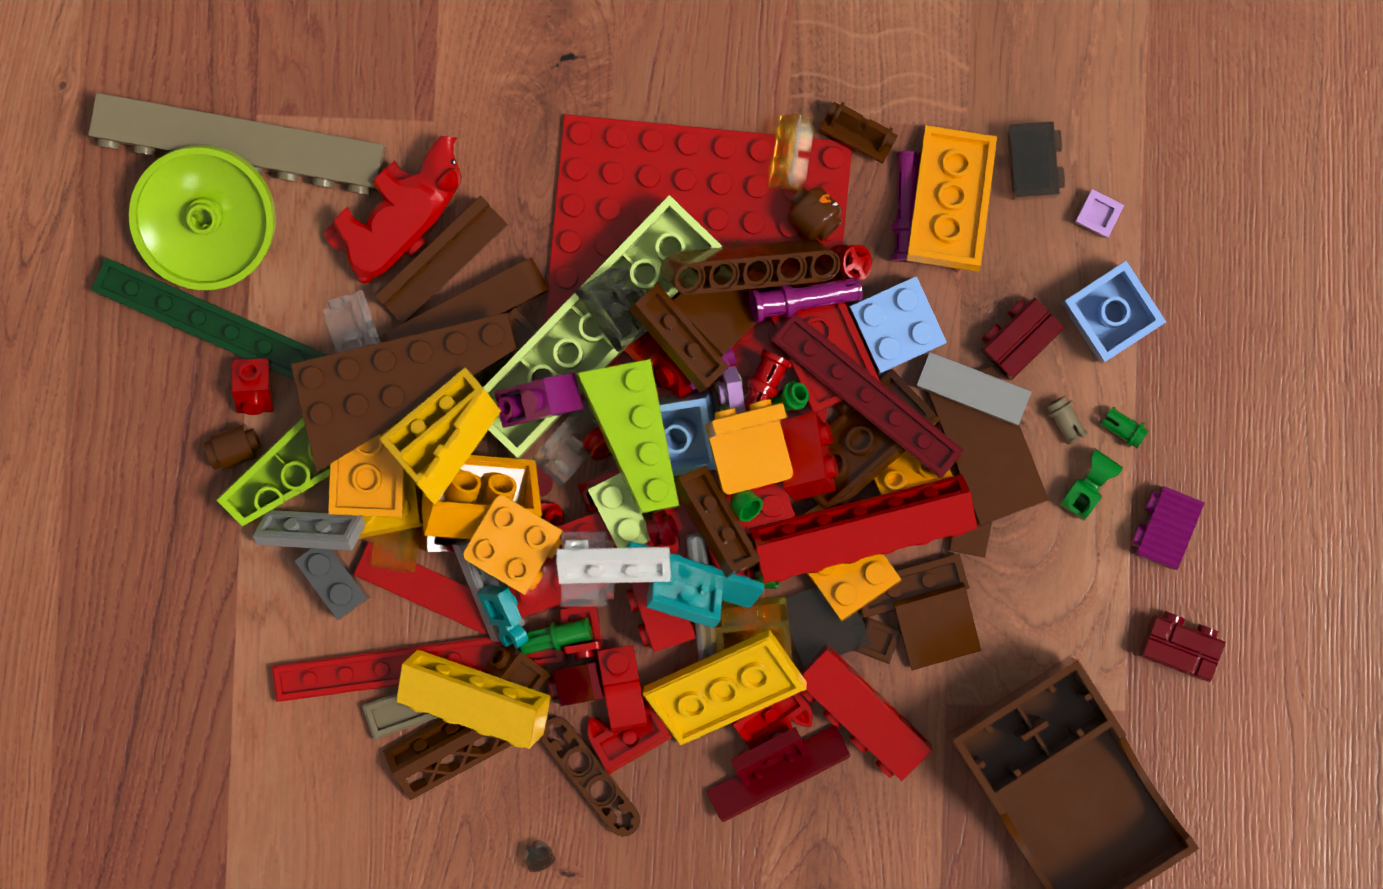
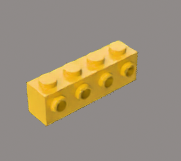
M417 650L402 664L396 702L409 706L413 711L426 712L440 717L447 723L460 724L474 729L481 735L494 736L508 741L512 746L530 749L544 734L551 696Z

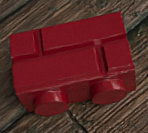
M1035 297L1028 303L1022 298L1008 312L1012 319L1001 328L998 324H995L981 338L986 344L980 350L1009 380H1013L1065 329Z
M1167 611L1164 612L1163 617L1153 615L1138 656L1210 683L1225 647V641L1217 639L1219 631L1201 624L1198 625L1197 630L1183 626L1185 618Z

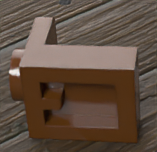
M502 644L492 653L489 662L485 666V670L495 677L536 691L539 690L550 675L548 671L515 648L513 644H510L508 647H504Z

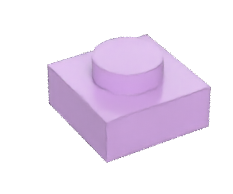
M1091 189L1074 223L1107 239L1124 205Z
M732 366L722 373L723 382L717 383L718 395L721 405L727 404L729 409L736 408L737 414L746 412L742 383L736 366Z

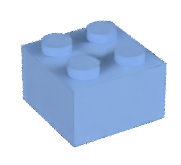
M1127 261L1121 263L1061 303L1100 364L1108 361L1166 323V320Z
M917 276L848 308L878 375L947 343Z
M713 391L692 392L681 398H678L676 395L659 397L658 400L673 476L684 475L707 465L710 471L716 470L705 429V424L715 420L714 413H717Z

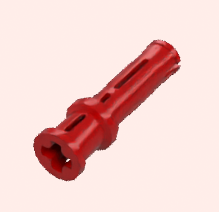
M763 349L761 353L763 359L754 377H749L747 381V387L750 389L744 399L746 412L751 411L749 405L755 403V401L760 402L777 396L779 391L776 388L785 370L791 368V362Z

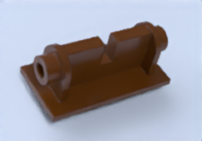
M833 102L819 129L821 132L882 164L898 137L897 134L892 132L893 128L890 127L888 129L871 119L864 118L862 114L845 106L844 102H841V104Z

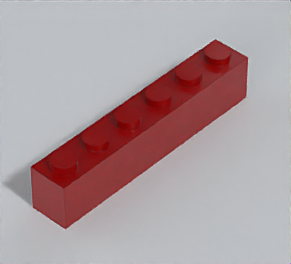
M961 474L750 528L753 547L761 559L757 566L765 584L772 581L782 582L789 577L804 573H817L827 567L843 563L852 564L862 558L878 554H891L897 549L913 545H926L932 540L948 536H961L967 531L977 529L971 491Z

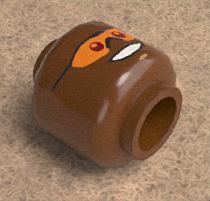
M803 187L789 201L792 209L788 214V220L807 240L819 238L821 241H824L842 223V220L839 218L842 212L841 206L822 187H815L809 192Z

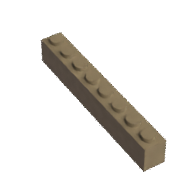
M96 93L88 134L91 138L98 140L97 146L119 150L120 144L134 147L133 153L152 157L155 156V151L168 153L189 145L217 146L244 158L261 176L262 171L266 170L277 172L276 179L289 182H297L299 176L312 179L313 186L333 189L334 183L348 185V192L360 195H369L370 190L378 191L372 181L383 170L387 149L383 144Z

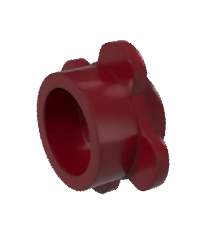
M665 510L654 511L653 516L646 519L647 532L652 543L655 546L661 544L663 546L674 545L677 527L673 517L667 515Z

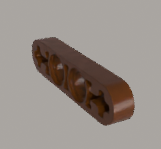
M562 717L548 719L541 740L614 834L624 837L635 833L640 824V814L613 777L608 774L603 764L568 720ZM551 724H554L556 727L563 725L566 728L563 736L569 744L573 738L579 743V745L570 748L564 757H561L557 752L564 748L557 739L551 742L547 737L551 733L549 729ZM583 752L589 757L590 765L586 771L578 773L570 768L569 758L573 753ZM603 780L611 785L612 795L609 799L598 801L592 796L591 787L597 781ZM618 796L624 801L617 804L622 813L626 814L630 811L633 814L630 820L632 827L629 829L624 825L619 828L615 826L614 823L618 817L612 809L608 814H605L602 808L611 805Z

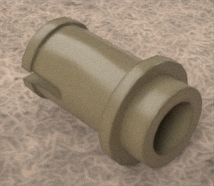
M1063 396L1047 406L1049 411L1047 416L1048 418L1053 417L1067 445L1078 441L1080 436L1081 438L1086 436L1088 432L1084 429L1071 407L1074 404L1073 401H1068L1066 396Z

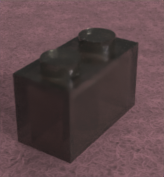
M1054 121L1009 125L1007 137L1013 201L1057 197L1060 194L1059 188H1065L1063 166H1057L1056 152H1062L1061 131L1054 130Z

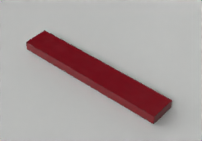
M797 313L789 317L771 338L775 345L939 479L943 478L965 451Z

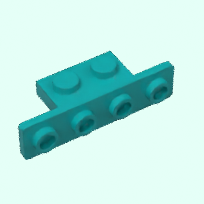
M629 542L625 548L651 547L642 543ZM670 554L671 582H648L646 607L715 628L720 622L722 600L745 608H751L764 592V584L736 574L726 578L723 571L714 566L701 564L677 554Z

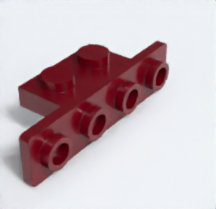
M831 726L804 741L796 727L790 730H781L775 733L770 740L756 747L745 748L737 757L731 759L730 761L738 775L709 789L707 794L719 819L725 822L850 758L851 754L836 726Z

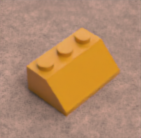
M470 455L435 505L423 492L422 517L424 536L471 539L492 502L500 495L505 496L541 518L542 511L536 461Z

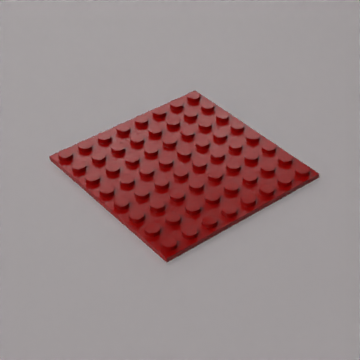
M564 114L548 278L549 291H547L544 324L669 195L722 247H730L738 239L744 245L807 240L788 220V214L792 209L789 201L803 187L808 192L815 187H822L841 206L842 212L839 218L842 220V223L824 241H821L819 238L816 240L829 249L837 245H843L852 147L837 140ZM819 256L816 259L814 265L819 263V261L821 260V256ZM788 259L782 263L781 268L787 264ZM832 278L831 280L825 282L795 284L788 286H791L792 288H801L834 281L836 282L838 280ZM766 317L762 322L756 323L732 347L737 363L730 366H736L738 374L742 378L743 395L747 394L750 389L747 387V381L749 377H754L763 359L761 355L763 349L790 362L788 355L771 341V338L777 332L771 317ZM623 351L609 367L635 361ZM793 366L785 370L776 388L778 391H781L784 385L789 382L795 381L800 383ZM712 383L705 390L713 391L716 412H720L718 408L721 405L719 395ZM662 386L656 389L658 398L675 395L668 388ZM691 389V393L699 392L697 389ZM583 393L581 395L583 407L590 408ZM807 401L805 407L800 410L792 409L785 412L786 418L784 419L813 412L809 402ZM827 408L817 412V415L824 423H826Z

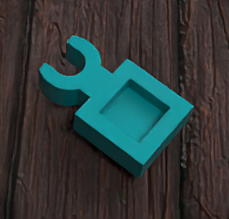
M485 586L477 592V596L490 624L497 625L499 629L498 635L503 646L508 647L513 643L515 648H519L528 641V636L522 626L518 624L522 617L517 608V600L508 587Z

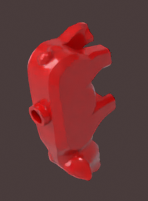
M440 136L426 154L421 171L418 174L412 175L400 169L395 160L382 170L372 183L384 200L374 208L366 224L357 220L351 214L349 208L346 207L324 231L328 242L335 249L347 254L350 268L356 274L360 283L367 284L373 278L386 273L405 253L412 257L426 243L422 236L438 221L461 184V172L454 156V144L457 137Z

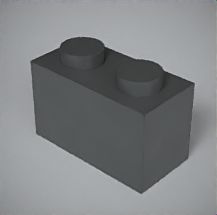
M311 548L294 561L337 620L342 619L371 598L336 550Z

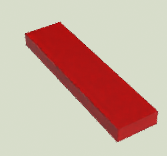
M368 542L354 572L355 576L487 635L488 631L468 586Z

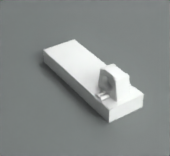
M584 539L566 540L564 549H557L556 562L559 584L671 582L669 547L589 549L588 540Z

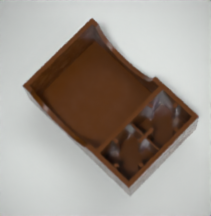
M1066 657L946 734L1044 889H1137L1199 849L1193 838L1182 827L1150 781L1132 751L1125 732L1078 659Z

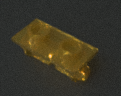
M801 113L780 117V122L775 131L776 146L774 158L769 166V173L771 175L769 187L787 186L786 189L799 191L801 186L806 184L809 160L798 157V152L810 153L815 127L812 126V119L803 117Z

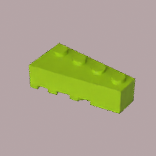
M651 359L577 373V382L605 438L604 440L619 468V472L638 513L644 514L679 506Z
M303 416L218 496L217 501L242 527L330 476V465L316 472Z

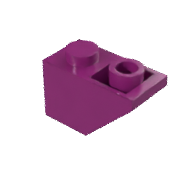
M575 373L543 378L494 392L497 406L501 410L499 415L502 428L583 409Z

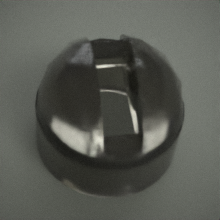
M533 841L534 847H525L523 856L530 872H540L554 863L555 856L547 843Z

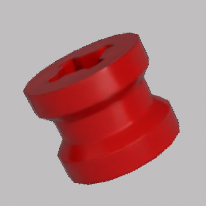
M854 244L850 246L837 245L831 249L838 255L841 264L838 273L834 277L835 280L842 281L854 277L863 280L869 275L872 269V257L866 247Z

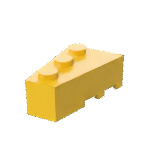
M464 368L379 439L435 505L496 420L501 410L480 383Z

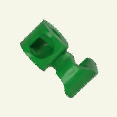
M1094 448L1091 452V470L1087 472L1083 480L1075 479L1062 497L1059 505L1084 521L1102 498L1098 491L1099 488L1107 480L1118 476L1123 467Z

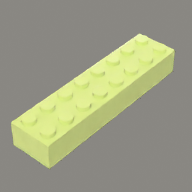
M669 195L483 388L497 405L494 392L543 378L570 373L577 374L609 367L645 329L628 308L656 283L663 288L672 300L680 293L664 280L661 275V265L665 257L674 252L722 248V245ZM687 268L681 271L679 278L686 274ZM578 384L579 391H580V396H581V395L583 394V391H582V389L580 388V386H579V384ZM498 415L488 430L520 459L561 415L502 428L500 415Z

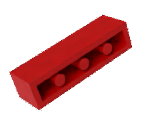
M828 644L799 671L807 682L806 690L800 693L811 703L817 700L826 709L823 714L834 726L839 728L843 725L852 734L849 739L863 753L869 750L878 758L876 765L889 778L895 775L903 781L932 752V743Z

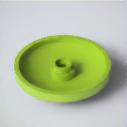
M189 145L164 154L145 170L131 196L129 225L133 241L140 255L161 277L188 289L216 290L236 284L258 267L269 251L274 238L276 211L268 185L260 173L248 161L236 153L221 147Z

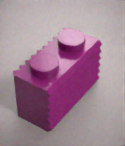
M1160 486L1158 492L1152 490L1144 508L1145 511L1150 512L1144 526L1138 524L1131 539V544L1136 546L1133 554L1172 570H1178L1205 502L1165 486Z

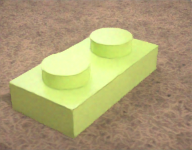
M620 473L588 489L617 548H625L629 542L646 544L651 541L647 532L646 521L643 515L638 513Z

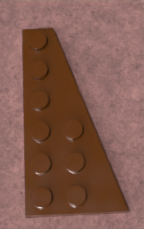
M508 313L291 364L316 472L324 469L404 419L464 368L473 376L514 351L516 344Z

